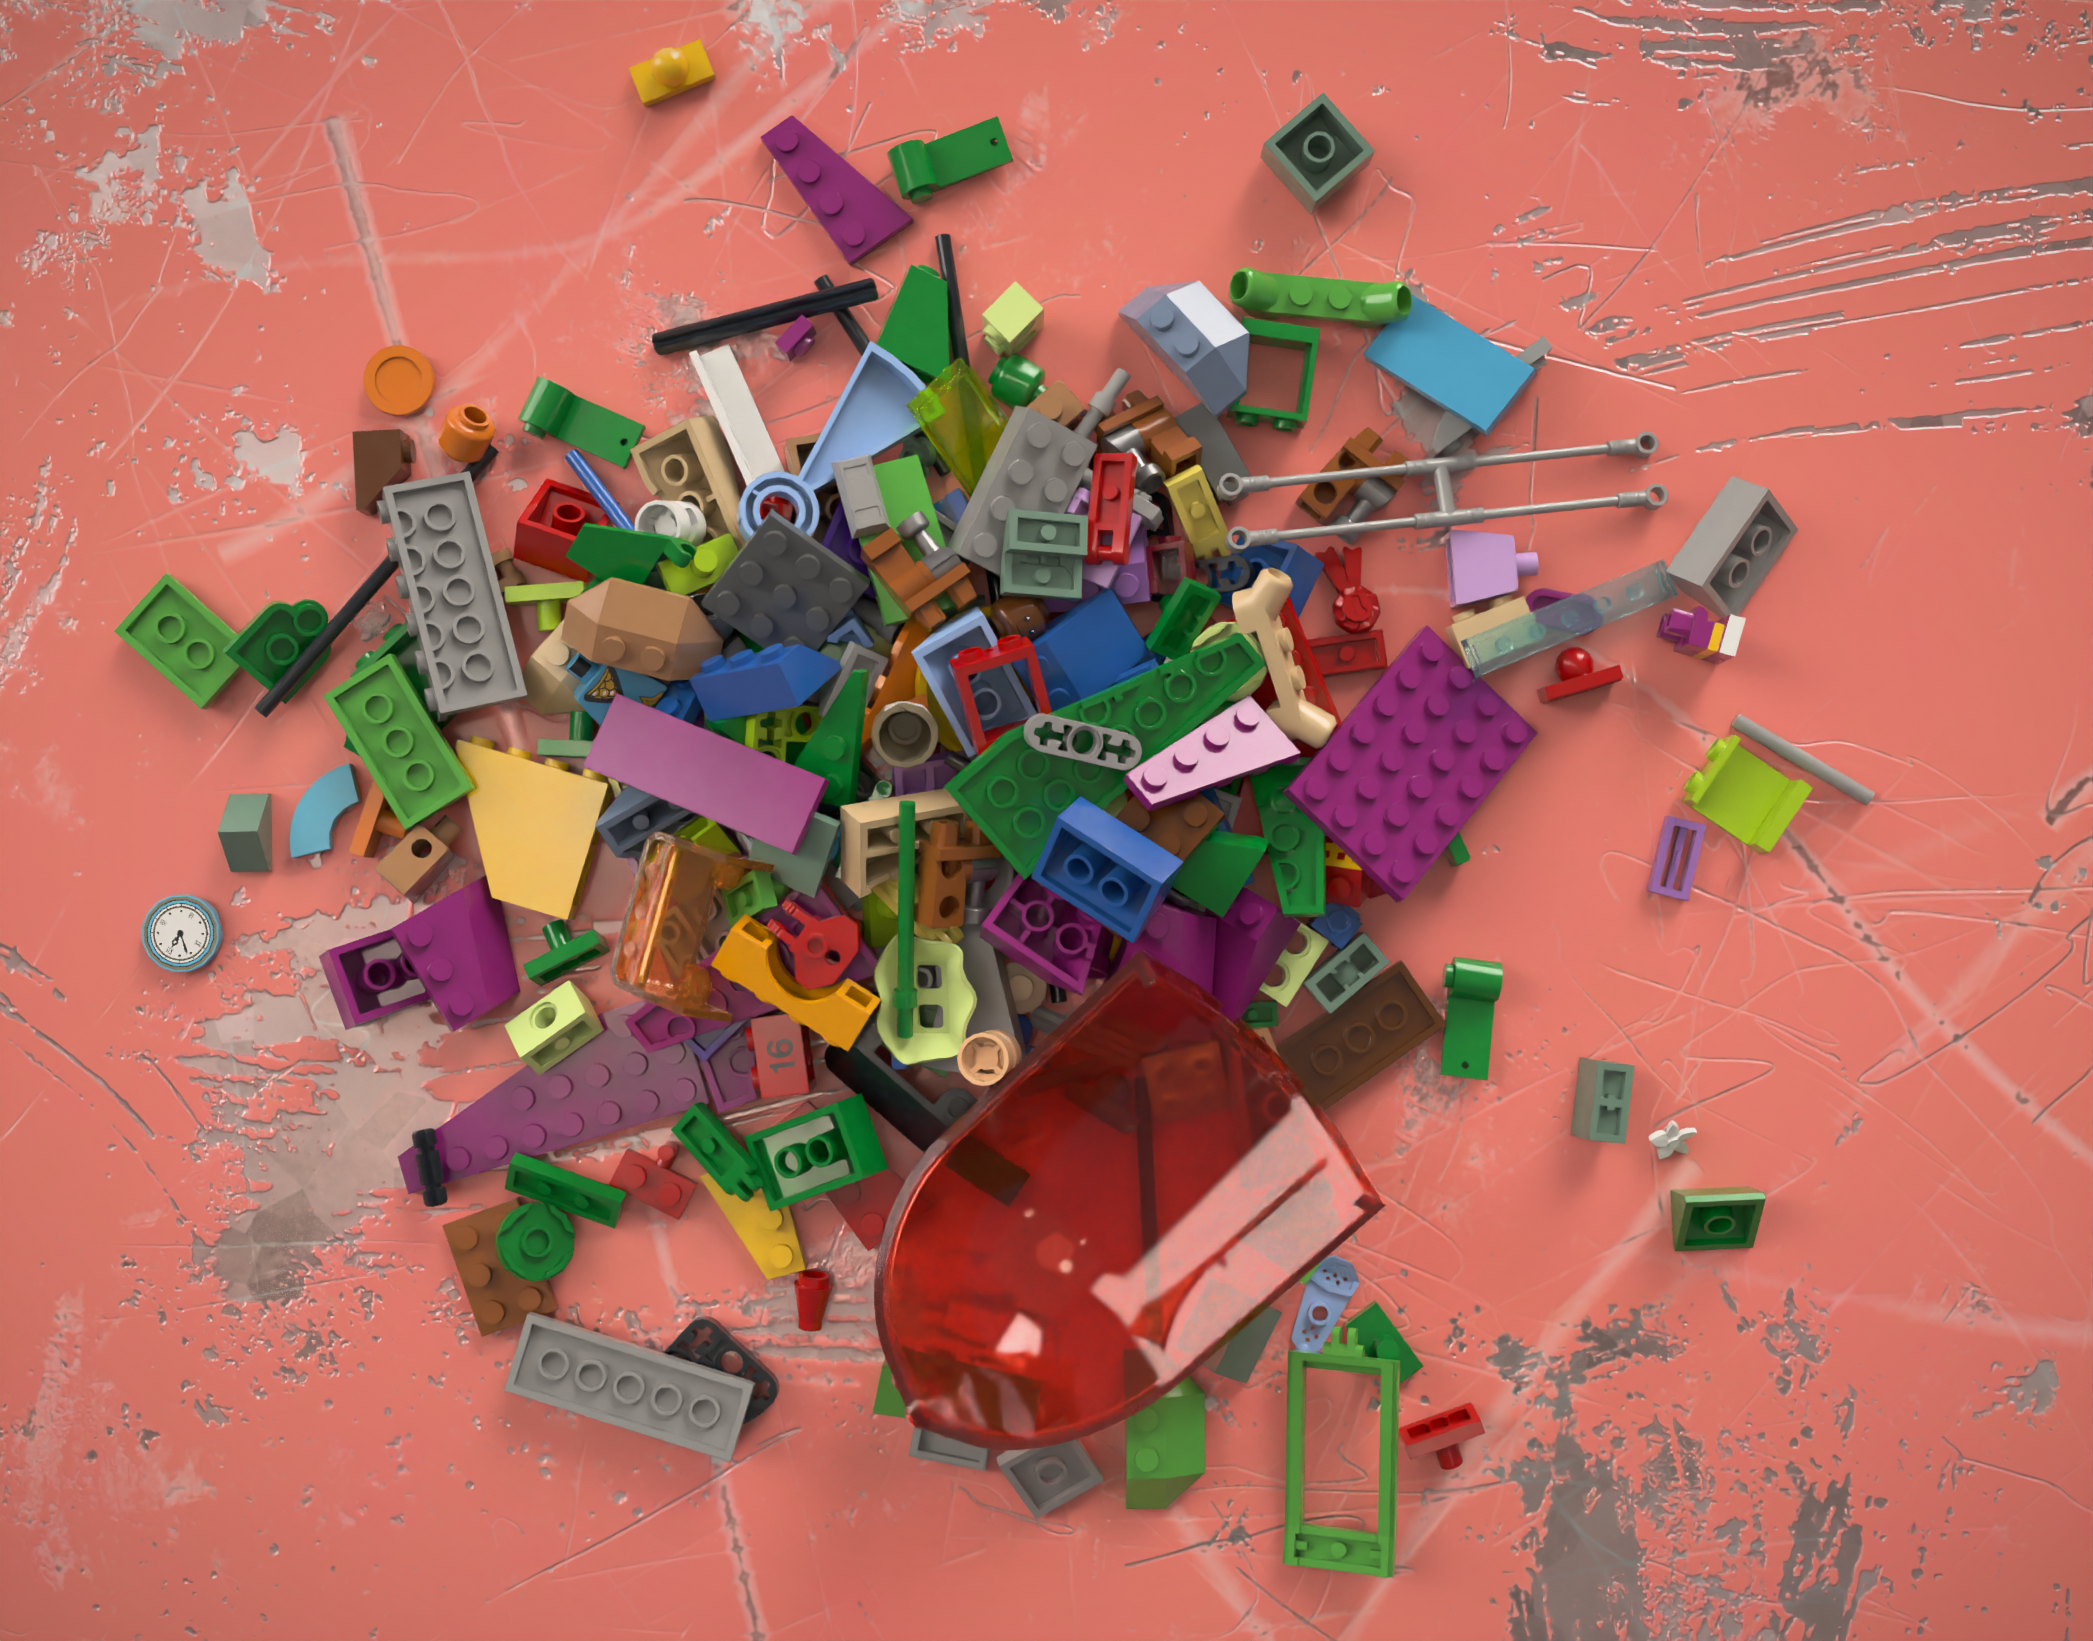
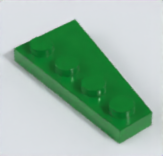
M1312 757L1298 758V761L1286 765L1283 762L1271 766L1266 772L1254 776L1250 774L1264 838L1269 841L1267 847L1285 917H1326V834L1282 793Z

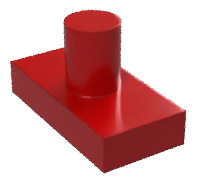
M1471 1402L1399 1428L1401 1441L1410 1460L1435 1451L1440 1467L1444 1470L1455 1469L1463 1463L1458 1443L1485 1434L1482 1421Z

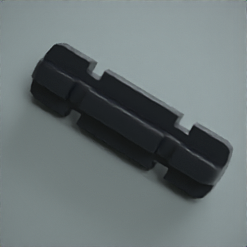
M433 1128L417 1130L413 1132L412 1140L414 1149L418 1148V1154H415L420 1183L421 1186L425 1185V1191H422L424 1204L426 1207L443 1205L447 1202L448 1198L446 1187L441 1185V1182L444 1181L439 1149L435 1150L434 1147L437 1144L435 1130Z

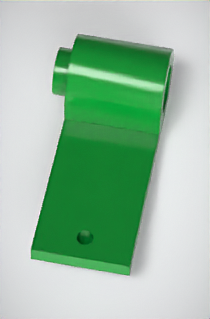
M998 116L926 144L922 140L906 141L894 146L887 152L901 197L904 200H911L912 204L925 202L934 196L933 192L1014 162Z
M537 376L518 417V420L524 423L522 430L543 440L545 435L548 434L624 469H627L632 459L630 449L639 444L646 429L644 425L580 398L559 384Z
M1453 957L1451 964L1445 963L1442 974V986L1448 987L1440 1075L1488 1080L1494 1005L1499 999L1503 980V966L1501 962Z

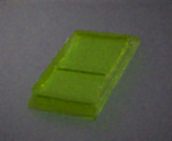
M959 358L949 367L945 368L922 391H919L905 406L971 498L1009 419L972 367L967 366L962 358Z

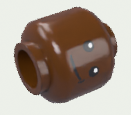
M1005 596L992 604L990 616L986 619L997 640L1010 635H1020L1021 638L1027 637L1032 641L1045 633V619L1049 617V612L1042 599Z

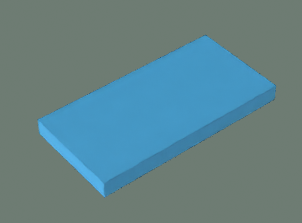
M1412 295V306L1407 319L1400 322L1387 323L1363 353L1366 361L1486 436L1490 435L1537 375L1535 368L1414 295Z

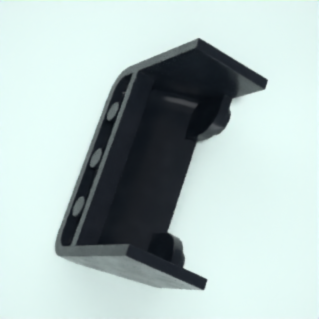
M875 989V990L873 991V994L876 995L877 997H879V996H878V992H877V990ZM874 1011L860 1036L848 1052L841 1047L828 1045L824 1056L825 1064L857 1095L862 1093L864 1101L921 1151L928 1154L941 1153L976 1118L1009 1078L990 1085L979 1099H976L964 1089L953 1088L943 1093L935 1104H932L874 1053L883 1042L877 1032V1011Z

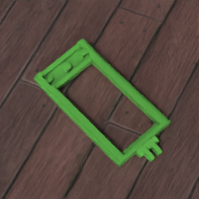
M1333 1326L1331 1342H1324L1323 1352L1288 1350L1283 1564L1393 1578L1395 1574L1397 1536L1400 1361L1365 1357V1346L1358 1345V1329H1348L1347 1344L1342 1343V1327ZM1307 1368L1381 1375L1378 1532L1304 1523Z

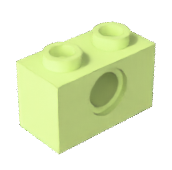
M570 980L555 988L547 996L504 1025L520 1059L539 1075L604 1031L588 997Z

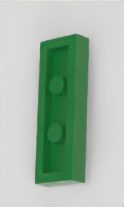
M515 1152L509 1163L505 1189L542 1203L555 1205L558 1209L614 1229L620 1220L627 1193L610 1185L597 1182Z

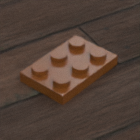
M520 1197L443 1225L482 1337L524 1322L527 1314L530 1312L544 1315L559 1308L549 1279L535 1282L517 1279L503 1268L497 1257L495 1238L499 1224L510 1211L522 1205Z

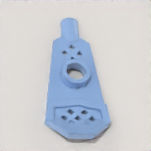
M1335 1255L1323 1258L1307 1282L1291 1335V1339L1296 1346L1294 1350L1318 1352L1322 1349L1333 1326H1335L1360 1284L1351 1262ZM1323 1306L1327 1309V1315L1323 1320L1313 1318L1312 1312L1315 1307Z

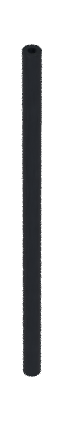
M490 444L487 453L482 459L477 462L468 463L460 473L470 471L472 482H474L497 456L498 450ZM388 554L254 707L260 714L267 718L399 568L398 561L391 562Z

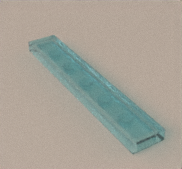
M1664 559L1462 640L1461 644L1475 677L1477 678L1679 595L1673 580L1666 573L1668 568Z

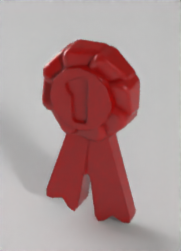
M1329 546L1326 552H1316L1315 558L1325 564L1322 570L1338 593L1331 607L1336 625L1350 634L1370 631L1376 624L1381 612L1377 595L1361 586V547L1353 550L1346 546L1343 547L1341 552L1343 568L1332 546Z

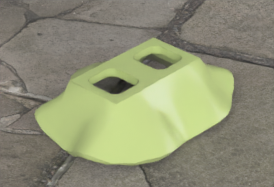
M897 934L888 943L874 969V983L878 996L881 999L876 1015L877 1032L893 1057L903 1064L915 1065L954 1058L958 1056L959 1048L966 1040L968 1022L978 1000L976 992L967 980L963 970V952L959 946L953 943L914 937V988L918 992L917 1007L913 1008V1037L907 1039L897 1037V1008L893 1006V989L897 987L898 973ZM919 965H938L941 968L942 985L940 988H922L919 986ZM921 1005H940L943 1009V1026H921L919 1007Z

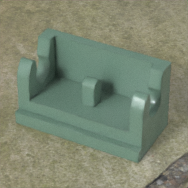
M1580 1057L1571 1135L1587 1140L1625 1144L1635 1065Z

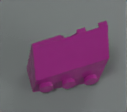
M1165 898L1134 944L1124 937L1122 938L1099 996L1101 1010L1177 1038L1209 1040L1216 916L1189 906L1182 909Z

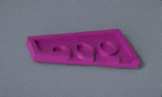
M793 115L760 137L765 147L850 267L914 223L911 216Z

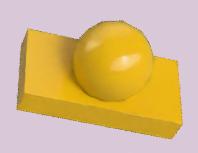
M700 39L676 49L672 47L662 48L654 54L653 58L629 67L644 107L716 79Z

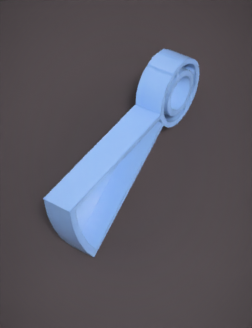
M870 341L800 474L796 476L787 472L776 471L765 473L757 477L755 481H752L746 487L736 513L737 525H739L738 528L742 538L747 542L763 521L759 511L761 503L767 498L775 496L785 498L791 502L797 515L795 526L811 537L818 525L820 514L815 494L836 482L831 462L870 454L873 460L939 421L945 414V410L926 385L908 367L892 354Z

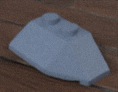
M1200 281L1147 287L1118 311L1119 316L1216 419L1247 394L1250 334Z
M628 786L620 793L595 825L616 858L633 857L645 859V855L698 815Z

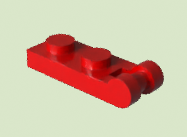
M1095 453L1088 513L1087 556L1085 557L1087 565H1101L1102 561H1112L1114 565H1128L1129 537L1138 459L1133 453ZM1103 535H1113L1112 545H1102Z

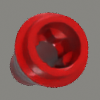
M803 1270L799 1272L798 1279L794 1281L799 1318L798 1328L810 1332L819 1331L822 1329V1320L833 1284L830 1282V1274L825 1271Z

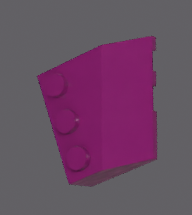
M1033 873L1025 880L1018 874L982 923L980 938L1044 982L1082 996L1102 925L1087 913L1032 879Z
M486 875L390 930L451 1032L520 992L501 900L491 897Z

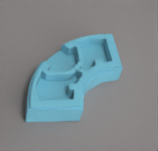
M349 763L337 767L321 776L301 798L290 827V851L292 858L334 849L333 832L338 819L348 808L362 802L353 764Z

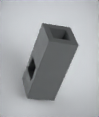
M1202 403L1176 416L1174 419L1188 438L1194 436L1202 445L1200 467L1203 469L1217 506L1225 501L1228 506H1232L1246 498L1249 493L1239 494L1230 501L1224 500L1216 491L1219 480L1227 473H1234L1240 478L1251 477L1218 418L1216 419ZM1223 483V486L1227 491H1236L1235 485L1233 483Z

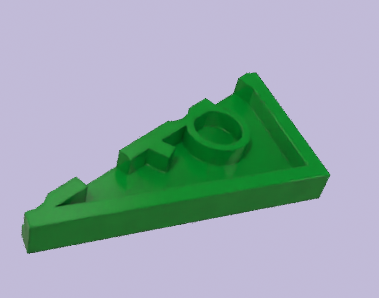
M859 669L852 672L793 765L829 781L821 803L840 807L855 804L869 677V670Z

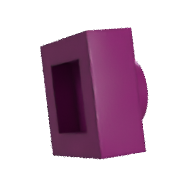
M801 315L775 344L778 350L791 361L796 355L798 357L804 356L815 343L813 337L817 333L813 324Z

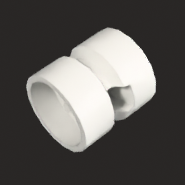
M654 500L646 503L639 510L635 518V531L673 536L688 541L697 547L702 543L706 535V521L701 510L691 502Z

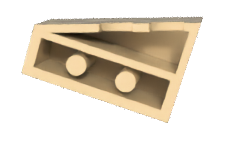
M944 788L840 806L841 881L862 898L872 893V887L890 878L894 881L898 879L900 801H914L916 803L915 865L919 863L922 856L919 853V841L930 840L933 820L947 819L959 822V838H965L966 819L970 817Z

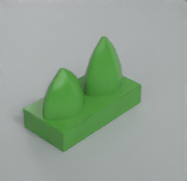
M768 867L754 869L723 888L721 894L730 928L744 914L756 919L778 906V902L792 891V888L771 878Z

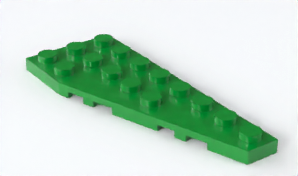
M1234 633L1049 713V715L1126 732L1136 737L1141 744L1142 755L1139 762L1131 769L1119 770L1040 752L1026 743L1023 735L1024 724L1000 736L947 783L944 789L1025 880L1034 872L1055 821L1063 811L1080 796L1104 810L1128 788L1123 782L1128 772L1189 734L1263 668L1266 663L1241 633ZM1045 722L1042 728H1035L1034 735L1040 737V744H1043L1045 738L1062 741L1063 733L1048 729V722ZM1064 725V732L1068 728V725ZM1087 730L1077 732L1072 740L1074 750L1077 753H1085L1091 749L1093 745L1091 733ZM1103 734V741L1106 738L1107 734ZM1125 740L1122 741L1120 746L1103 742L1102 750L1118 755L1117 762H1120L1122 756H1129L1130 748L1125 746ZM1061 743V745H1060L1059 748H1058V749H1060V750L1063 749V744H1062V743ZM1100 752V754L1097 756V758H1099V759L1102 758L1101 752Z

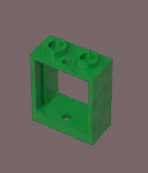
M1242 317L1240 324L1249 332L1250 343L1304 351L1296 413L1239 405V400L1227 410V417L1235 418V424L1247 427H1256L1258 422L1274 424L1273 429L1282 432H1296L1297 428H1304L1308 418L1320 328Z

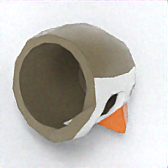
M921 694L909 701H897L885 705L875 716L870 731L873 750L887 766L905 769L924 763L934 753L939 737L937 722L929 713L926 694Z

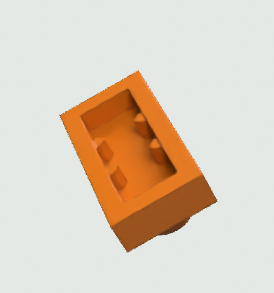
M374 779L349 849V853L368 858H374L382 833L403 840L412 831V829L405 830L395 813L390 811L391 806Z

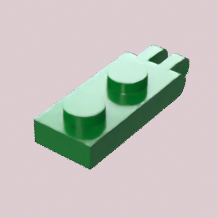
M702 1101L693 1104L671 1129L727 1194H736L742 1201L748 1202L754 1196L753 1191L757 1192L763 1186L762 1179L755 1172L758 1169L757 1163Z

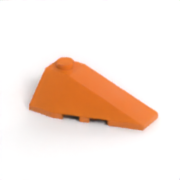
M916 620L908 621L903 626L890 652L892 653L888 664L890 672L888 675L885 673L879 675L874 685L876 688L870 698V702L873 704L871 708L865 707L860 758L873 747L870 731L877 713L887 704L897 701H909L915 698V675L918 664L911 652L939 627L928 633Z

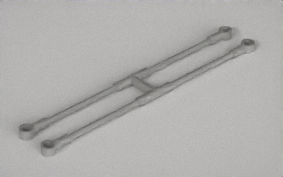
M1646 431L1640 433L1636 438L1607 441L1606 444L1482 457H1474V455L1405 461L1402 465L1269 478L1268 475L1240 478L1234 473H1227L1221 477L1216 488L1218 495L1222 499L1230 501L1239 494L1268 491L1272 487L1405 474L1406 477L1433 474L1439 506L1438 512L1414 514L1413 517L1283 531H1277L1276 528L1248 531L1244 527L1237 526L1232 528L1225 538L1226 548L1234 554L1243 553L1247 547L1272 545L1283 540L1414 527L1416 530L1483 523L1485 519L1616 506L1617 508L1644 506L1646 509L1654 511L1665 504L1668 499L1667 489L1663 485L1652 484L1642 491L1617 493L1612 497L1484 510L1482 507L1455 510L1449 476L1450 472L1469 471L1480 466L1607 454V456L1634 454L1638 458L1645 459L1658 448L1657 437L1653 433ZM1640 440L1648 443L1649 450L1641 447ZM1223 483H1233L1235 485L1236 491H1227L1224 488ZM1650 492L1657 494L1659 502L1651 499ZM1232 536H1241L1244 540V545H1236L1232 541Z

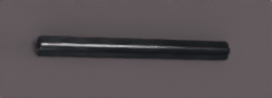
M867 278L657 332L652 335V343L658 355H665L794 322L801 315L809 318L876 301L878 299V290L875 281L872 278Z

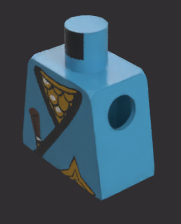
M579 652L570 660L565 669L581 682L573 693L575 699L600 726L616 693L652 708L667 690V686L659 678L595 663Z

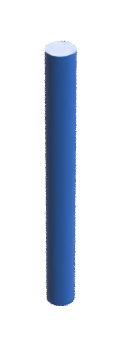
M574 449L568 452L565 460L617 528L635 530L633 522L579 451ZM657 563L655 564L654 568L652 569V571H651L652 573L658 571V569H657V567H656Z

